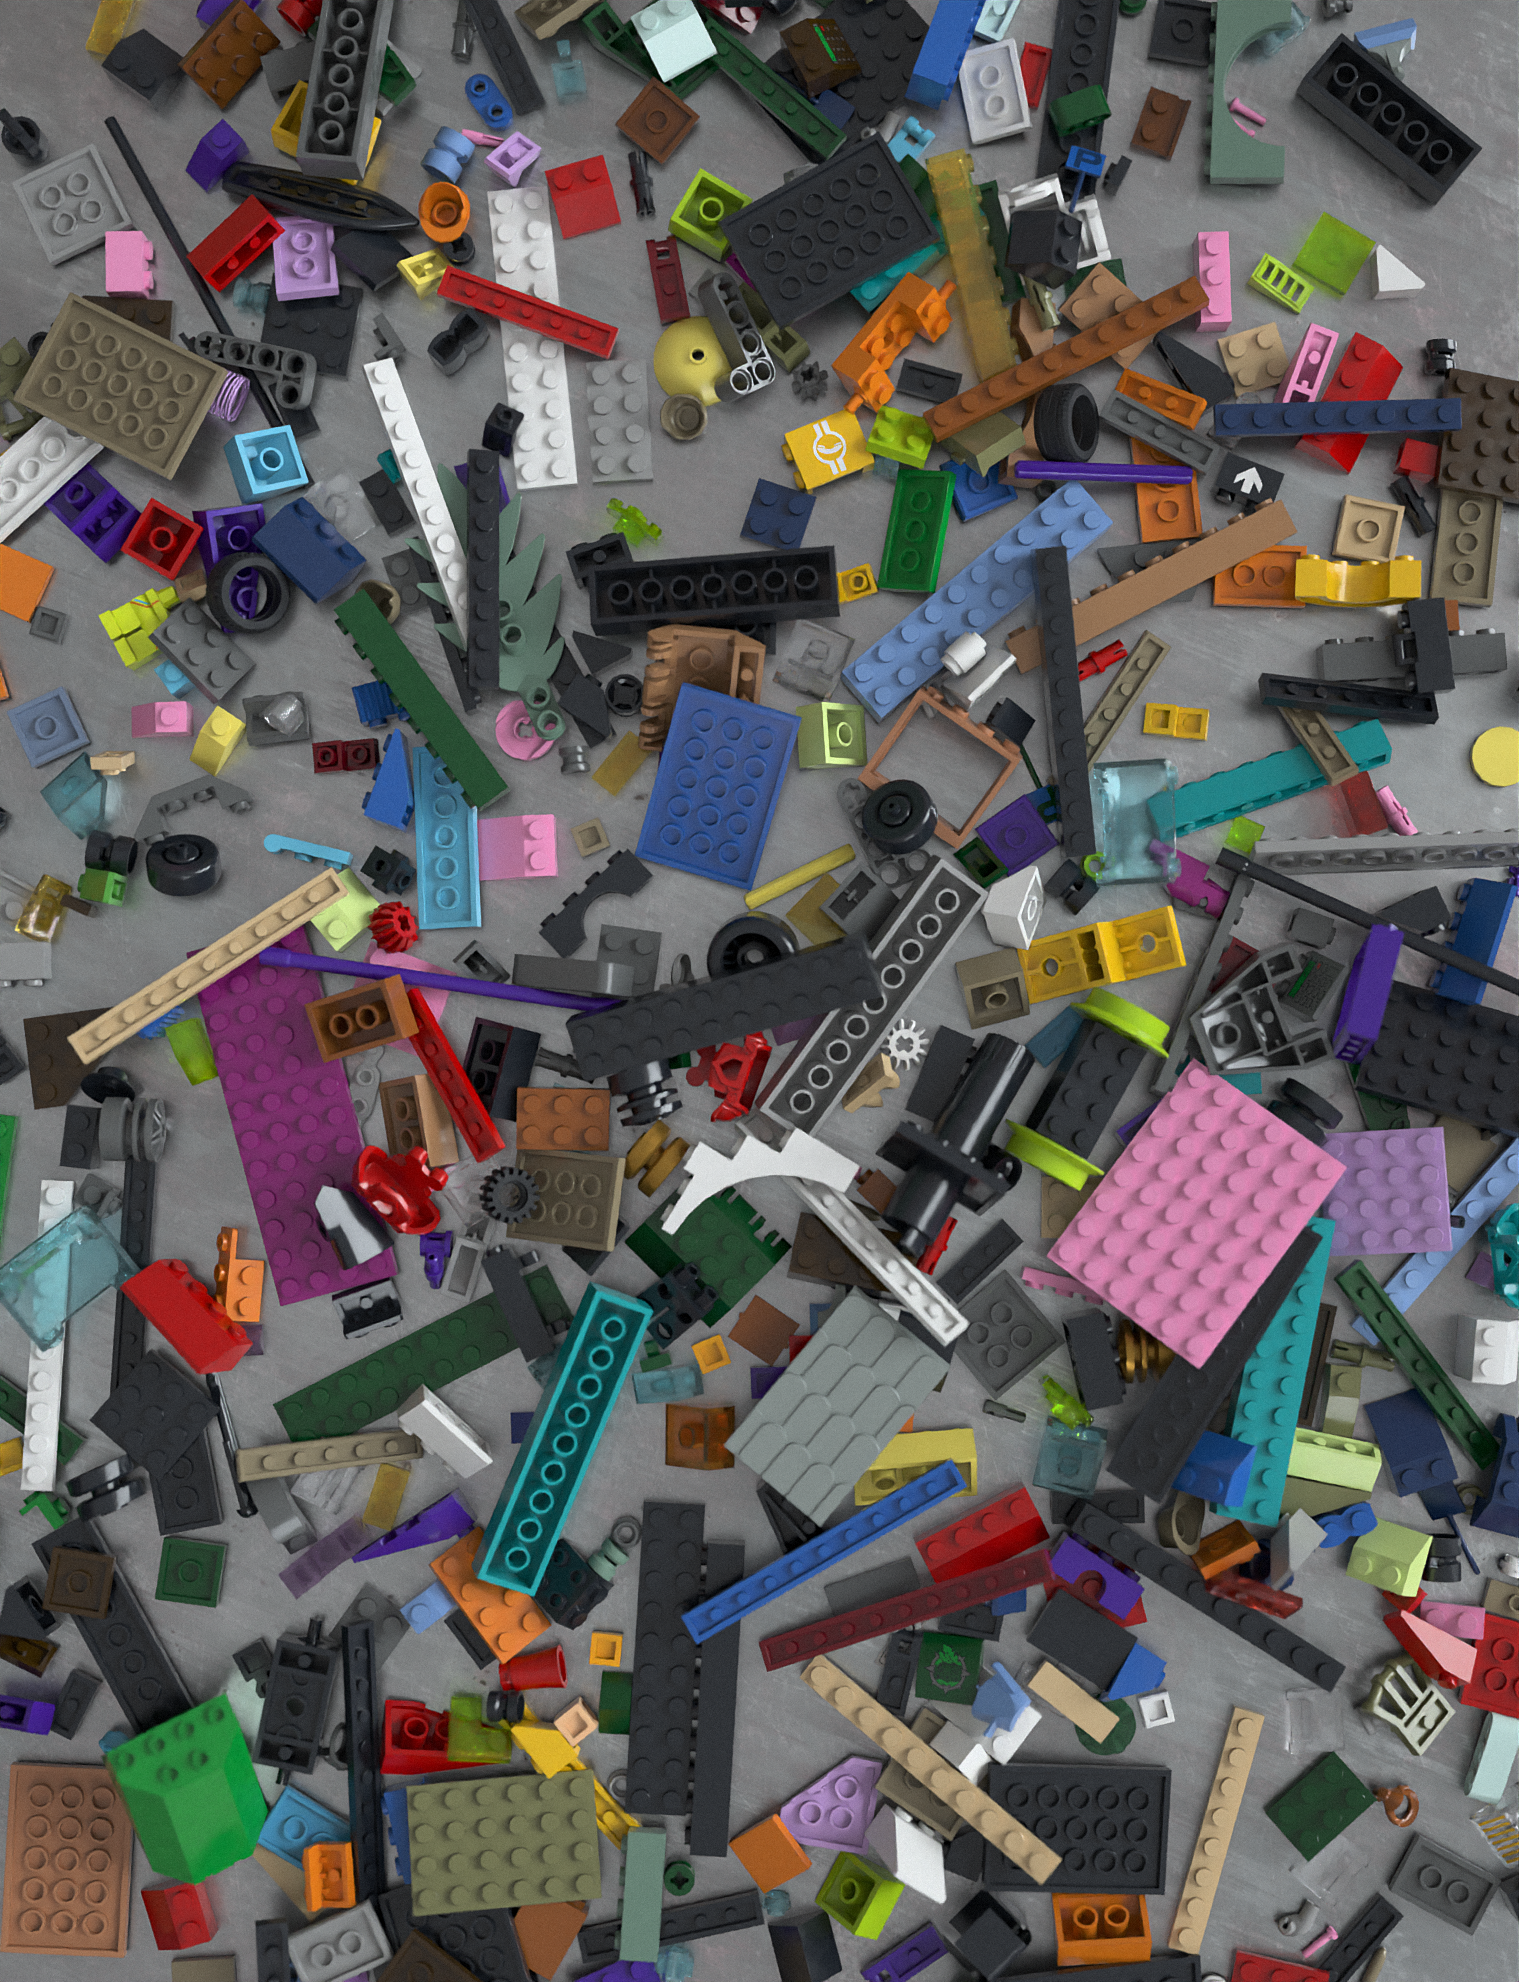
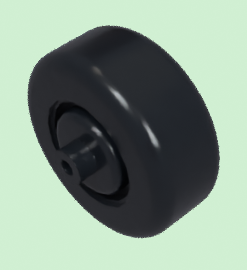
M905 779L893 780L878 787L868 797L862 811V826L866 835L878 849L893 855L907 854L922 847L933 835L938 822L937 807L928 792L920 784Z
M178 834L166 837L164 840L152 845L145 857L147 878L150 885L158 892L169 896L185 897L203 893L218 882L222 872L218 847L208 838L194 834Z

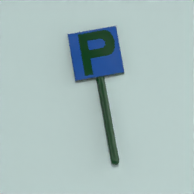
M1022 743L1020 753L1037 790L1026 794V796L1046 825L1057 821L1054 787L1051 785L1042 786Z

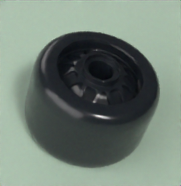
M761 911L740 913L728 919L718 929L710 942L707 952L708 975L753 963L748 959L747 955L748 951L752 949L759 950L763 954L764 959L799 950L798 939L789 925L775 915Z

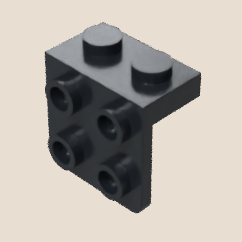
M559 1539L533 1597L557 1624L574 1631L576 1627H579L586 1621L591 1610L606 1599L608 1591L614 1584L611 1580H605L593 1570L568 1541Z

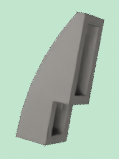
M472 1200L467 1206L440 1292L441 1295L466 1303H470L482 1269L480 1261L485 1259V1252L488 1250L497 1220L487 1215V1211L482 1209V1203Z

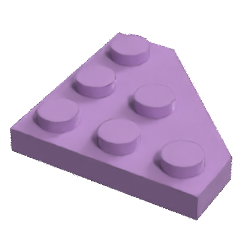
M851 1755L781 1805L779 1818L797 1843L867 1855L870 1841L864 1833L874 1818L878 1790L873 1788L881 1774L882 1760Z

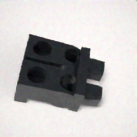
M693 1262L683 1266L679 1263L672 1270L634 1296L645 1301L652 1308L653 1313L650 1320L668 1307L669 1310L660 1315L646 1328L663 1350L715 1307L713 1304L719 1298V1294L713 1286L707 1285L701 1290L694 1280L700 1276V1270ZM659 1324L662 1325L670 1337H665L660 1333Z

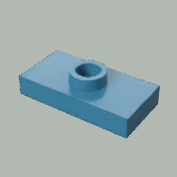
M1068 1006L1028 1041L1024 1047L1033 1054V1057L1043 1068H1046L1068 1048L1083 1019Z

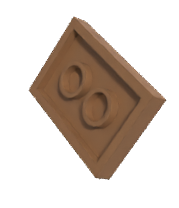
M1099 262L1093 266L1057 310L1080 331L1084 332L1143 301ZM1158 332L1110 355V357L1125 370Z

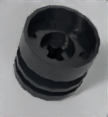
M667 1058L606 1077L612 1097L626 1095L628 1102L616 1108L617 1112L631 1109L633 1116L620 1120L622 1127L643 1126L667 1118L673 1112L683 1107L681 1100L669 1104L666 1100L667 1096L678 1093L677 1088L663 1089L661 1083L673 1077Z

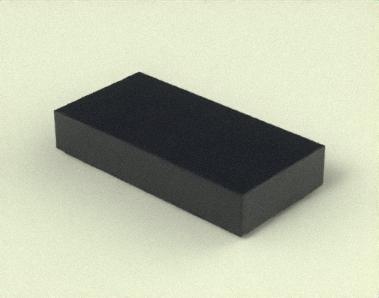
M277 382L268 385L284 424L291 427L295 442L321 431L310 405L302 410L282 407L276 399ZM295 387L289 392L291 403H294L298 398V391Z

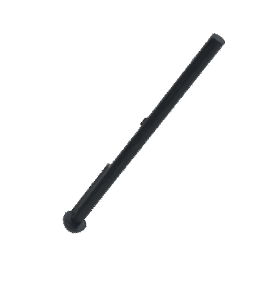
M218 1372L206 1373V1384L210 1390L212 1401L222 1408L217 1414V1419L224 1441L222 1442L240 1505V1509L236 1511L242 1518H253L259 1511L253 1503L246 1481H237L235 1449L239 1448Z

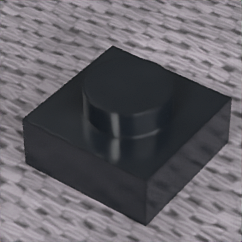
M1122 155L1117 164L1111 162L1103 178L1108 181L1105 192L1116 196L1133 160Z

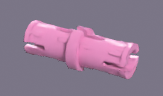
M1388 785L1371 795L1386 817L1384 819L1386 824H1390L1399 836H1409L1418 832L1406 814L1408 812L1405 806L1401 807Z

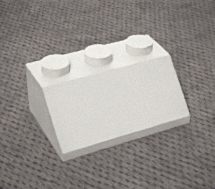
M424 1384L397 1410L398 1425L407 1434L412 1435L415 1433L422 1439L420 1444L431 1455L437 1453L445 1460L443 1465L453 1475L456 1476L459 1473L466 1479L487 1467L493 1461L489 1443Z

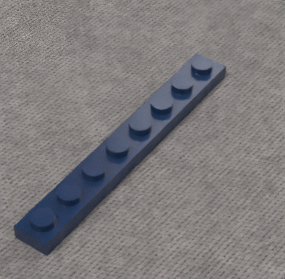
M1461 398L1215 404L1213 407L1214 437L1460 431L1462 429Z

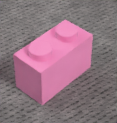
M105 231L107 294L110 297L149 299V290L153 289L152 271H148V260L153 259L152 242L148 241L142 231Z

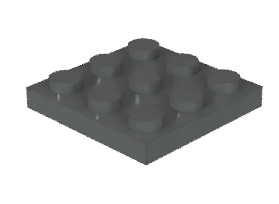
M1006 1270L957 1310L969 1324L958 1335L954 1352L995 1401L1066 1342Z

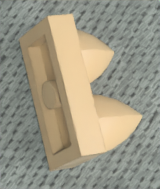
M880 1052L866 1064L841 1099L844 1110L853 1113L860 1107H883V1100L878 1092L882 1089L899 1088L900 1079L892 1069L889 1056Z

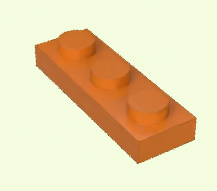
M1125 368L1115 390L1191 430L1195 429L1207 405V401L1204 398Z

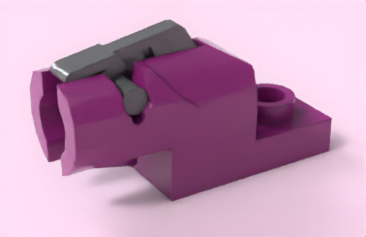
M1156 838L1152 840L1146 851L1152 855L1151 860L1164 867H1167L1168 864L1173 865L1163 888L1174 898L1175 907L1210 919L1218 918L1229 898L1230 892L1223 889L1210 878L1204 879L1210 866Z

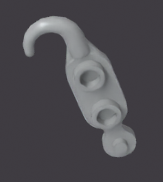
M383 1045L362 1051L365 1060L355 1068L349 1089L360 1128L371 1115L374 1108L381 1077L376 1063L384 1054Z

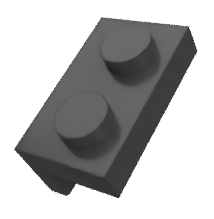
M288 691L283 694L256 695L242 699L243 708L246 713V739L249 746L310 739L308 706L303 692Z

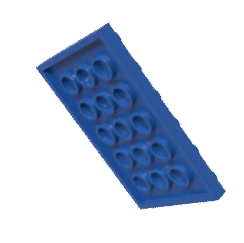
M683 682L634 856L751 891L802 717Z

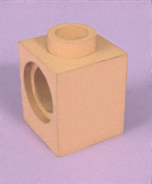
M579 1696L556 1714L553 1723L571 1746L574 1747L597 1728L599 1719L583 1698Z

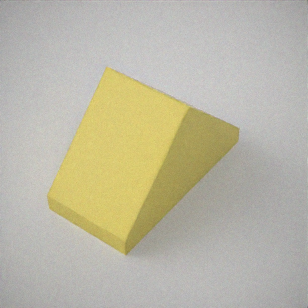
M439 248L401 260L397 264L402 279L420 301L440 286L447 265L453 266Z

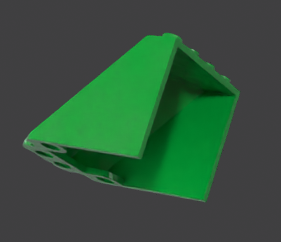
M225 1693L101 1756L153 1872L197 1885L207 1877L216 1875L233 1866L235 1862L253 1855L268 1810L239 1722Z

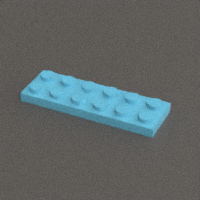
M412 747L419 930L481 927L477 806L470 809L460 795L465 791L458 781L452 784L442 770L447 765L440 756L434 759L426 747Z

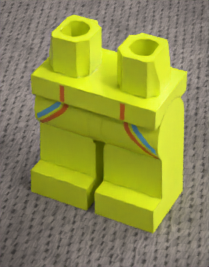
M169 586L159 591L151 588L145 594L137 596L113 611L108 610L98 615L111 640L115 641L113 644L125 666L134 671L163 654L148 636L171 615L169 609L181 602L175 587Z

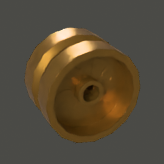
M658 1120L647 1133L644 1132L626 1153L628 1156L625 1158L624 1177L627 1180L633 1179L642 1168L647 1171L638 1182L637 1188L649 1198L683 1159L691 1146L683 1138L678 1137L665 1149L662 1144L670 1136L671 1128L661 1120Z

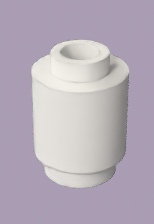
M965 631L944 651L945 655L940 660L954 676L958 677L961 673L966 674L986 655L984 650L986 643L976 632L969 634Z

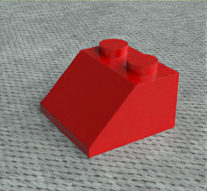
M603 154L545 171L548 188L564 240L621 224Z
M151 497L120 550L147 568L174 581L204 528Z
M172 1879L141 1889V1895L158 1950H184L211 1941L217 1933L218 1927L204 1881L193 1885L181 1880Z

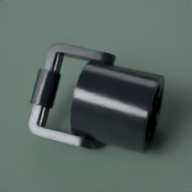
M5 108L1 109L0 121L4 125L1 133L2 143L15 161L27 167L37 166L44 162L50 149L49 141L36 122L24 116L12 117Z

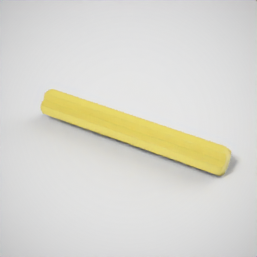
M846 844L743 896L747 907L752 910L854 860L856 854L852 846Z

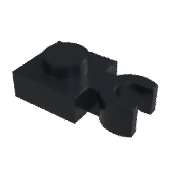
M259 1639L235 1652L232 1657L246 1683L255 1679L257 1683L255 1687L256 1694L259 1698L263 1699L266 1695L263 1685L268 1683L269 1670L273 1660L262 1639Z

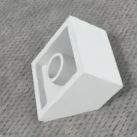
M1031 865L992 885L989 896L981 905V913L985 917L987 930L990 932L994 944L1024 950L1029 949L1047 901L1037 866Z

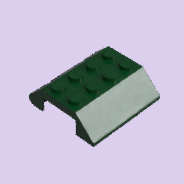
M691 1174L688 1178L692 1179L694 1174ZM732 1186L727 1188L719 1199L714 1194L706 1198L688 1214L673 1235L662 1229L665 1222L661 1220V1217L669 1204L675 1206L679 1201L681 1195L677 1193L678 1187L624 1243L659 1278L679 1263L683 1266L693 1262L700 1270V1276L694 1280L702 1290L707 1285H710L719 1294V1298L713 1304L715 1307L701 1319L711 1328L779 1262L792 1246L782 1237L772 1247L770 1244L779 1235L775 1229L770 1231L761 1242L754 1233L761 1229L766 1220L760 1216L750 1225V1220L758 1212L740 1194L729 1204L727 1200L736 1192Z

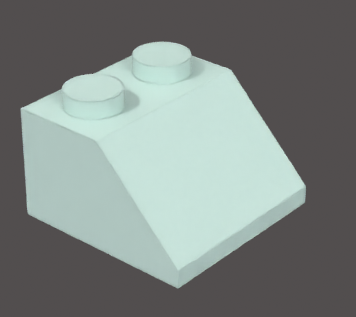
M659 0L630 17L664 83L717 54L691 0Z

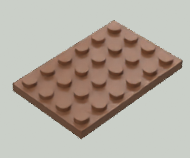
M13 1762L11 1764L0 1952L124 1958L126 1956L133 1827L105 1766Z

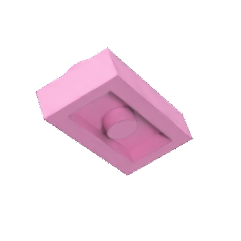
M1422 1600L1421 1620L1455 1637L1483 1640L1485 1607Z

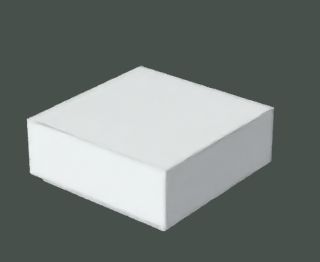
M1166 1689L1137 1696L1145 1729L1175 1721Z

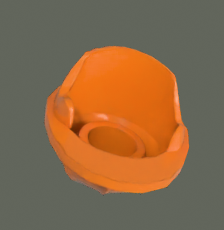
M435 182L425 189L418 204V214L421 226L429 238L436 242L446 243L452 242L461 236L470 217L471 206L467 195L458 186L448 182Z

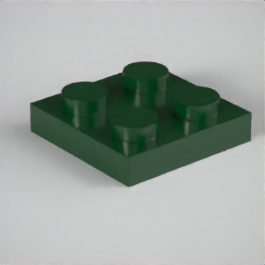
M170 1536L164 1537L155 1599L216 1608L219 1602L227 1545Z

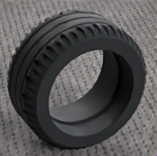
M1079 383L1051 385L1046 387L1038 397L1033 418L1034 435L1038 450L1046 461L1085 463L1094 454L1099 440V414L1093 395L1084 385Z
M251 552L230 554L214 566L209 573V578H207V588H205L207 606H209V610L214 618L231 631L256 634L270 630L282 620V617L287 612L286 609L289 607L291 590H289L290 585L287 576L266 555ZM245 567H252L259 572L265 582L267 591L263 608L250 619H244L239 616L233 609L229 598V588L232 579L237 572Z

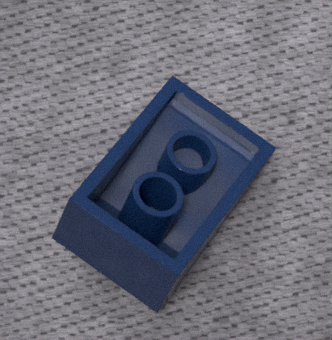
M1416 1388L1363 1405L1375 1444L1379 1445L1382 1465L1393 1494L1401 1498L1459 1478L1449 1448L1433 1411Z

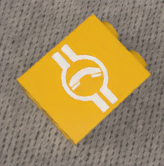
M845 409L784 434L785 444L781 445L783 455L787 462H793L796 472L792 473L794 481L799 490L804 488L806 494L811 495L814 488L861 469L862 473L874 469V458L871 452L865 450L867 442L855 413L851 415Z

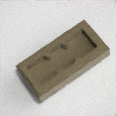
M1488 1577L1480 1607L1519 1619V1586Z

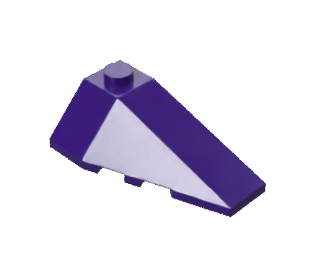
M263 503L192 511L193 521L204 528L197 540L207 578H209V573L214 566L230 554L239 552L262 554V551L251 539L266 524ZM245 567L237 572L229 588L231 605L235 612L244 619L254 617L258 598L256 589L259 572L252 567ZM220 624L221 630L225 634L234 632Z
M457 1487L356 1552L351 1559L354 1563L447 1540L456 1534L460 1539L475 1529L472 1524L476 1522L478 1517L460 1488Z

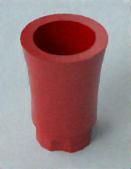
M561 1645L528 1655L512 1657L511 1660L502 1665L499 1663L500 1684L503 1691L515 1690L519 1692L531 1689L566 1688L568 1682L567 1666Z

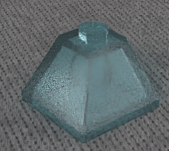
M84 751L40 791L56 817L80 840L91 834L93 830H96L104 820L107 793L106 778L104 775H101L100 770L91 769L90 756Z

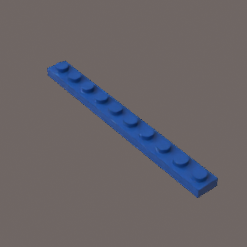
M950 1458L685 1612L681 1617L696 1644L961 1491L967 1485Z

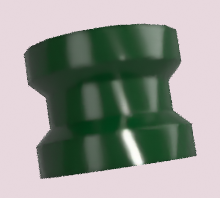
M675 1859L665 1869V1888L674 1896L688 1894L694 1887V1867L685 1859Z

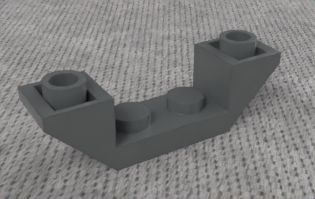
M208 774L152 796L134 837L136 842L146 843L147 846H152L156 842L164 840L163 836L171 834L163 810H166L167 813L180 810L184 807V802L195 799V802L206 800L213 796V791H216L222 809L226 811L231 810L233 814L250 808L249 803L256 801V799L250 792Z

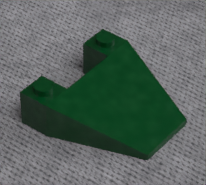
M606 0L599 3L576 22L596 49L648 82L654 76L681 100L719 69L708 58L664 83L642 43L631 18L623 24ZM659 0L650 1L640 11L658 2ZM691 0L705 25L711 18L708 8L699 3V0Z

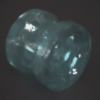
M876 454L872 475L880 476L884 474L888 475L890 479L896 480L900 462Z

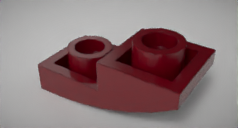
M376 738L312 743L315 774L375 770L377 763H380L378 739Z

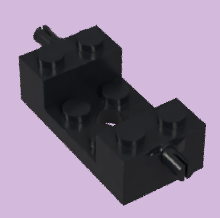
M310 1617L307 1635L298 1636L282 1633L276 1642L252 1763L279 1768L276 1783L279 1785L281 1783L282 1785H289L291 1771L313 1775L319 1764L324 1740L322 1732L333 1680L337 1676L342 1654V1645L319 1638L323 1622L321 1618L316 1620V1617ZM291 1698L300 1699L304 1704L303 1712L300 1714L290 1712L287 1707L288 1700Z

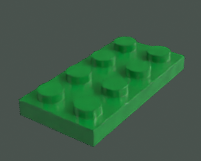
M898 469L877 588L883 591L935 594L956 481V474L952 471Z

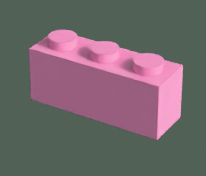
M1229 231L1198 232L1193 242L1194 276H1196L1210 301L1209 306L1195 312L1196 332H1226L1232 322Z

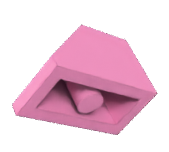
M186 701L153 702L131 707L132 738L194 736L193 706Z

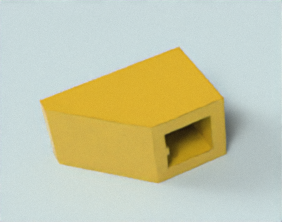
M522 1719L521 1723H513L511 1727L513 1742L520 1750L526 1749L532 1757L530 1762L539 1774L545 1773L548 1779L579 1755L580 1747L578 1744L572 1747L554 1723Z

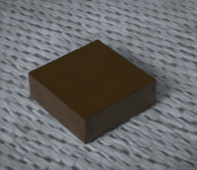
M69 894L63 895L60 905L87 917L95 918L98 912L97 906Z

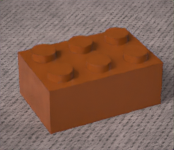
M400 974L304 1004L324 1063L419 1033Z

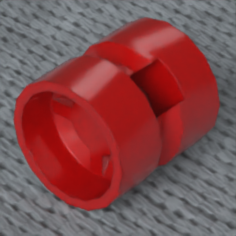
M282 0L276 6V10L294 30L302 36H306L308 34L307 29L316 21L315 18L321 15L323 0Z

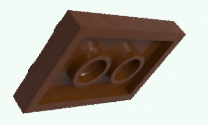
M233 0L177 65L218 108L223 109L261 66L260 57L275 49L281 41L244 0Z

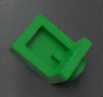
M39 1490L35 1491L23 1500L26 1506L19 1510L23 1516L38 1507L54 1530L72 1519L69 1514L70 1508L63 1498H57L53 1491H45L44 1493H41Z

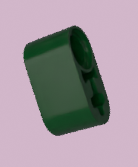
M1093 85L1052 101L1047 106L1058 136H1066L1097 125L1112 115L1101 85Z

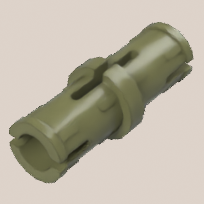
M1021 275L1031 298L1028 300L1029 304L1035 308L1042 331L1044 332L1059 326L1061 323L1051 301L1053 298L1051 291H1047L1045 285Z
M1334 1339L1331 1348L1335 1350L1331 1351V1358L1354 1362L1362 1368L1371 1366L1387 1370L1388 1372H1392L1395 1363L1392 1362L1394 1359L1389 1352L1370 1348V1345L1365 1343L1360 1346L1340 1341L1339 1339Z

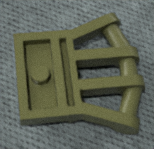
M15 337L0 348V433L4 441L13 439L12 435L30 430L44 417L34 411L30 413L25 406L13 400L14 393L19 389L34 360ZM8 398L23 416V419L8 423L2 402Z
M1405 1650V1654L1395 1659H1388L1383 1665L1384 1670L1380 1674H1375L1371 1679V1690L1367 1701L1362 1703L1360 1710L1388 1724L1390 1731L1396 1733L1413 1756H1421L1456 1712L1432 1683L1431 1678L1426 1676ZM1409 1665L1413 1667L1420 1688L1417 1687L1403 1668ZM1393 1678L1397 1680L1411 1698L1407 1704L1390 1682ZM1382 1694L1397 1711V1717L1378 1707Z

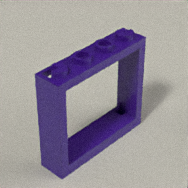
M1373 924L1355 954L1331 1045L1336 1057L1334 1059L1359 1065L1377 1040L1404 932L1397 931L1396 926L1391 924L1389 926Z

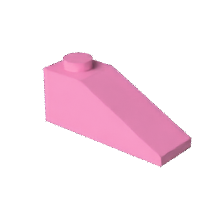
M1314 323L1309 324L1280 383L1273 403L1315 401L1340 333Z

